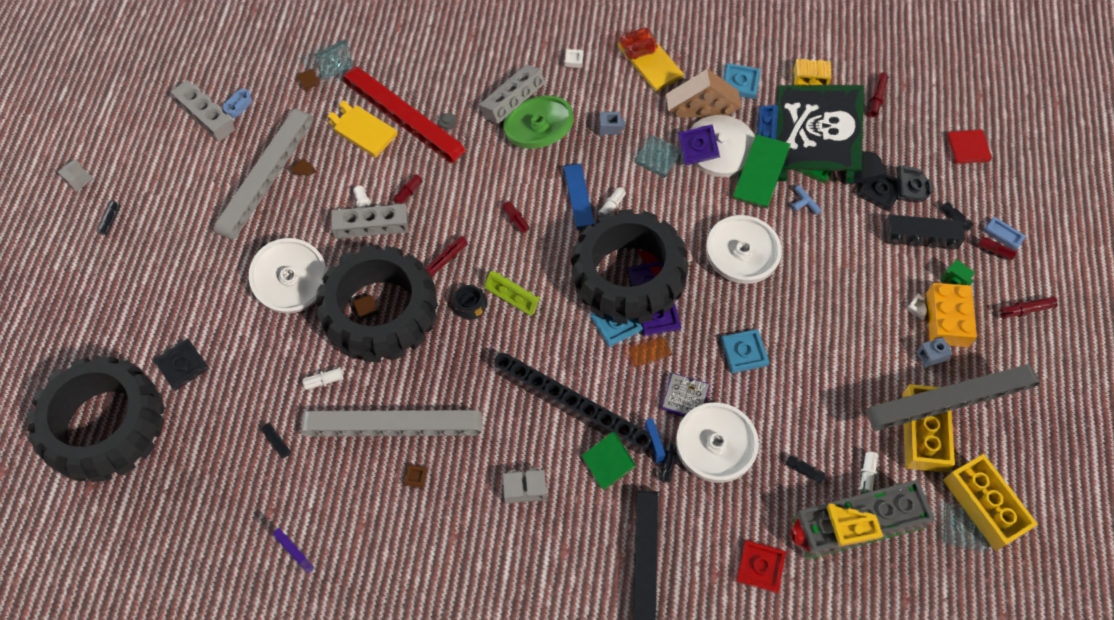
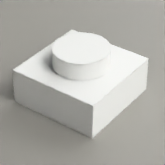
M567 49L565 67L582 68L583 50Z

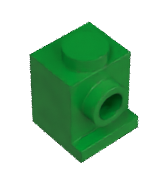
M956 259L940 280L942 282L946 280L950 284L970 286L974 281L971 278L976 272Z

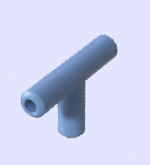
M797 185L794 190L802 199L792 204V209L797 211L803 206L808 205L816 215L821 213L819 206L800 185Z

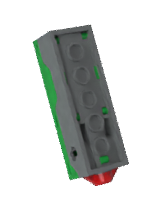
M914 480L800 510L792 520L794 526L791 530V538L796 546L803 549L806 559L810 560L925 529L935 518L919 480ZM835 504L839 508H851L858 510L860 513L876 515L883 537L881 539L839 547L827 505Z

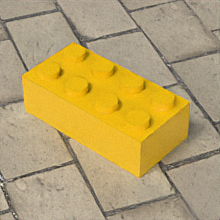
M909 384L903 392V398L941 387ZM952 411L904 424L906 469L947 473L955 465Z
M985 454L953 471L943 480L995 552L1038 525Z

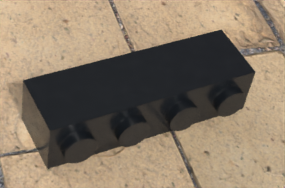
M889 214L884 223L885 243H892L893 245L905 244L954 250L959 249L965 241L964 223L960 220Z

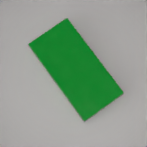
M756 134L733 199L768 209L791 143Z

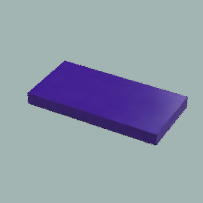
M661 262L627 267L626 271L630 286H639L654 279L656 276L649 267L660 266L662 270L663 265ZM675 302L674 306L665 314L660 315L657 312L653 314V320L640 323L643 328V336L681 330Z

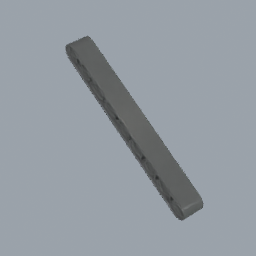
M1026 364L878 404L868 408L865 413L873 431H879L1025 391L1038 386L1040 381L1031 364Z

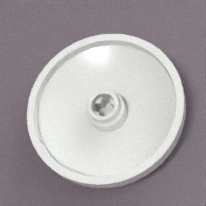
M725 115L708 116L696 122L691 129L713 124L720 158L695 163L694 165L704 173L717 177H730L742 173L755 139L752 130L742 121Z
M736 215L721 220L712 228L706 243V254L711 266L721 276L733 282L750 284L768 278L776 270L781 259L782 247L779 237L768 224L755 217Z
M283 238L268 243L257 252L250 265L249 283L255 297L268 309L279 313H296L316 303L317 290L320 284H324L322 278L327 272V268L322 255L311 244L299 239Z
M707 403L695 407L683 418L677 431L676 447L682 463L691 473L709 482L724 483L740 478L751 468L757 457L759 440L753 423L742 411L723 403Z

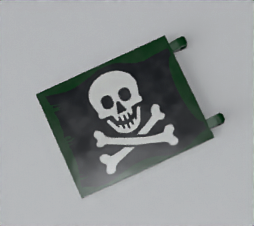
M779 85L776 140L791 143L780 174L781 182H787L788 170L847 171L846 182H854V171H862L864 85Z

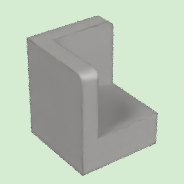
M76 159L58 171L64 182L75 192L93 179Z

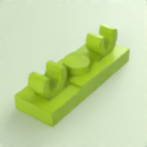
M493 270L489 273L485 289L530 316L535 313L540 300L539 296H534L531 291L528 292L510 281L509 278H504L501 276V273H496Z

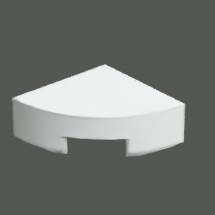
M917 294L907 307L908 311L922 320L927 314L924 298Z

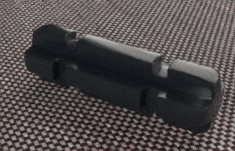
M115 201L110 203L102 224L98 229L100 234L105 236L109 234L121 207L119 203Z
M946 202L941 207V210L945 214L948 213L952 220L963 221L965 231H969L974 226V223L970 219L967 220V217L957 208H953L950 202Z
M271 423L262 426V432L281 458L289 456L291 454L290 449Z
M667 444L660 476L661 482H671L677 453L676 444Z
M790 455L786 461L787 466L792 469L793 467L796 468V471L809 478L813 477V480L821 483L825 478V472L819 469L818 471L815 470L816 467L803 460L799 461L794 455Z

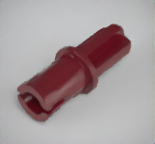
M414 174L406 184L402 185V189L393 198L395 204H403L410 195H414L416 188L423 182L419 175Z
M507 201L502 205V209L508 215L509 221L514 223L521 233H526L530 227L523 219L522 213L518 212L511 201Z
M984 236L981 237L977 247L992 252V255L997 254L1008 260H1013L1017 254V251L1002 245L1000 241L995 242Z

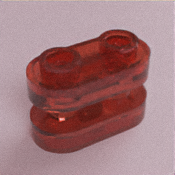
M647 27L628 32L619 39V43L625 49L624 52L628 59L635 60L648 54L651 55L658 48V43L653 38L651 30Z

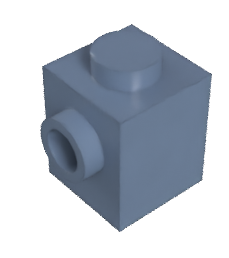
M944 337L923 343L917 350V354L925 369L946 362L952 355L951 347L946 343Z

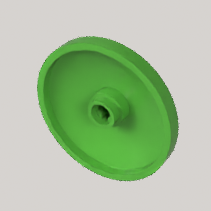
M548 95L533 97L525 100L505 118L504 130L508 140L518 147L528 149L541 148L563 138L573 125L574 115L570 104L560 97Z

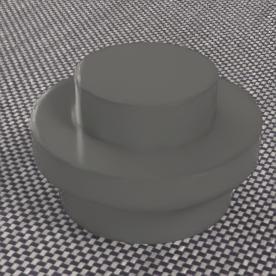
M446 113L440 117L439 122L445 130H451L456 126L457 118L454 114Z

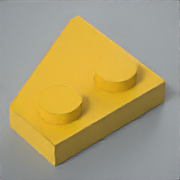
M835 504L827 505L839 547L881 539L883 537L876 515L860 513L858 510L851 508H839Z

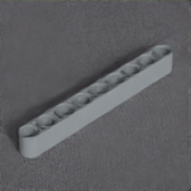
M296 108L293 109L217 220L214 227L215 233L231 240L238 236L312 125V114Z
M475 410L306 411L302 415L301 434L310 437L476 436L482 433V413Z

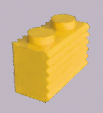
M796 60L793 70L794 85H829L831 81L830 61Z

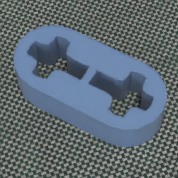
M246 89L238 90L223 105L225 114L228 113L232 118L238 117L252 103L250 92Z

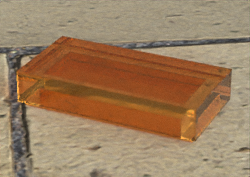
M665 337L628 349L635 368L672 355Z

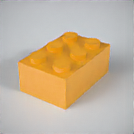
M933 283L926 293L930 341L944 337L946 343L950 346L969 347L977 338L972 286Z

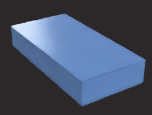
M995 216L983 230L984 233L1015 251L1026 238L1024 234Z

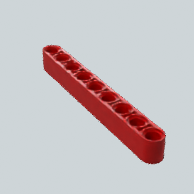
M354 66L342 76V80L350 89L447 162L452 164L465 153L464 146L458 140L358 66Z

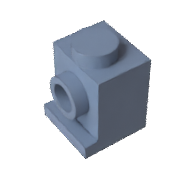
M600 112V137H603V135L621 134V129L625 128V120L621 119V112Z

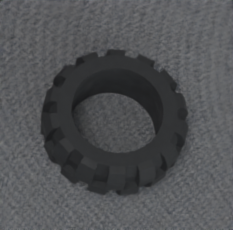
M633 209L619 210V215L615 216L607 213L596 219V226L588 225L578 237L579 243L577 242L573 247L571 272L576 293L582 303L590 305V311L603 319L608 315L613 317L614 323L628 325V320L638 319V324L653 320V314L658 312L660 315H663L674 306V300L682 296L686 287L689 263L687 261L688 251L683 239L677 236V230L665 220L660 223L656 214L644 210L642 214H634ZM623 248H639L648 251L663 265L662 270L654 279L633 287L612 284L605 280L596 269L604 257Z
M376 245L362 247V252L353 254L350 251L339 258L340 264L337 267L331 265L322 278L324 284H320L317 290V315L326 337L332 345L339 347L341 353L353 359H358L359 356H362L365 362H381L382 357L388 356L391 357V360H395L405 356L404 350L411 347L415 350L426 339L425 332H430L433 329L437 318L436 308L438 307L435 285L429 271L425 270L423 263L413 255L408 253L406 256H403L401 249L387 245L385 250L377 249ZM380 282L396 284L404 288L411 295L410 302L405 311L393 321L383 325H360L344 315L351 297L358 290L370 284Z
M96 356L95 361L92 362L89 358L70 362L71 367L67 370L62 371L58 369L48 377L50 383L45 389L39 388L32 400V404L36 408L35 411H29L28 431L32 433L30 435V443L36 454L44 460V463L66 478L78 482L89 479L94 483L111 480L112 474L116 472L121 476L136 468L134 463L140 457L146 459L156 446L152 442L154 437L161 436L165 421L161 416L165 409L162 396L151 379L138 366L127 360L119 361L116 357ZM108 392H119L128 395L126 417L114 434L106 440L91 446L75 447L69 445L67 435L70 420L84 402L96 395Z

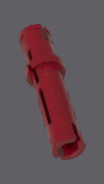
M885 72L878 74L873 96L869 100L870 106L867 114L872 118L879 115L880 107L884 102L883 96L889 79L888 74Z
M459 236L450 246L447 245L444 248L445 251L425 268V270L429 271L431 277L441 270L452 258L455 259L458 256L457 254L468 245L467 240L463 236Z
M1051 296L1025 303L1017 302L1012 306L1001 307L999 312L1004 311V313L999 314L1002 319L1014 316L1023 317L1028 313L1057 308L1058 303H1052L1058 301L1056 297Z

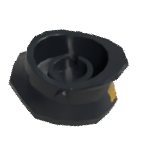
M474 285L460 287L452 297V310L457 316L466 320L480 318L488 306L485 293L481 288L479 289Z

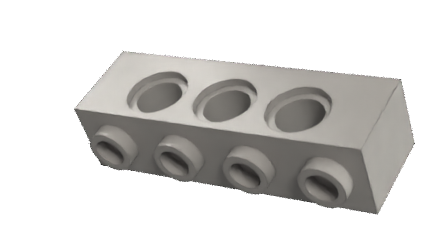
M526 64L481 102L479 106L484 118L497 124L506 118L545 84L541 69Z
M186 80L170 91L175 103L218 142L235 131L232 117L228 113L224 114L217 103L213 104L207 94L203 95L196 84L192 85Z
M406 204L333 210L332 231L335 239L408 233L409 223Z

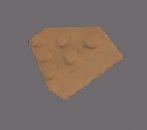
M709 69L704 70L666 94L668 111L679 118L713 115L726 116L742 107L739 90Z

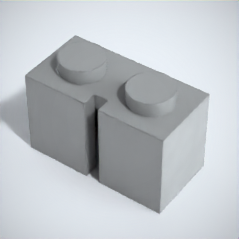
M532 468L526 473L510 470L503 474L505 504L546 500L544 470Z

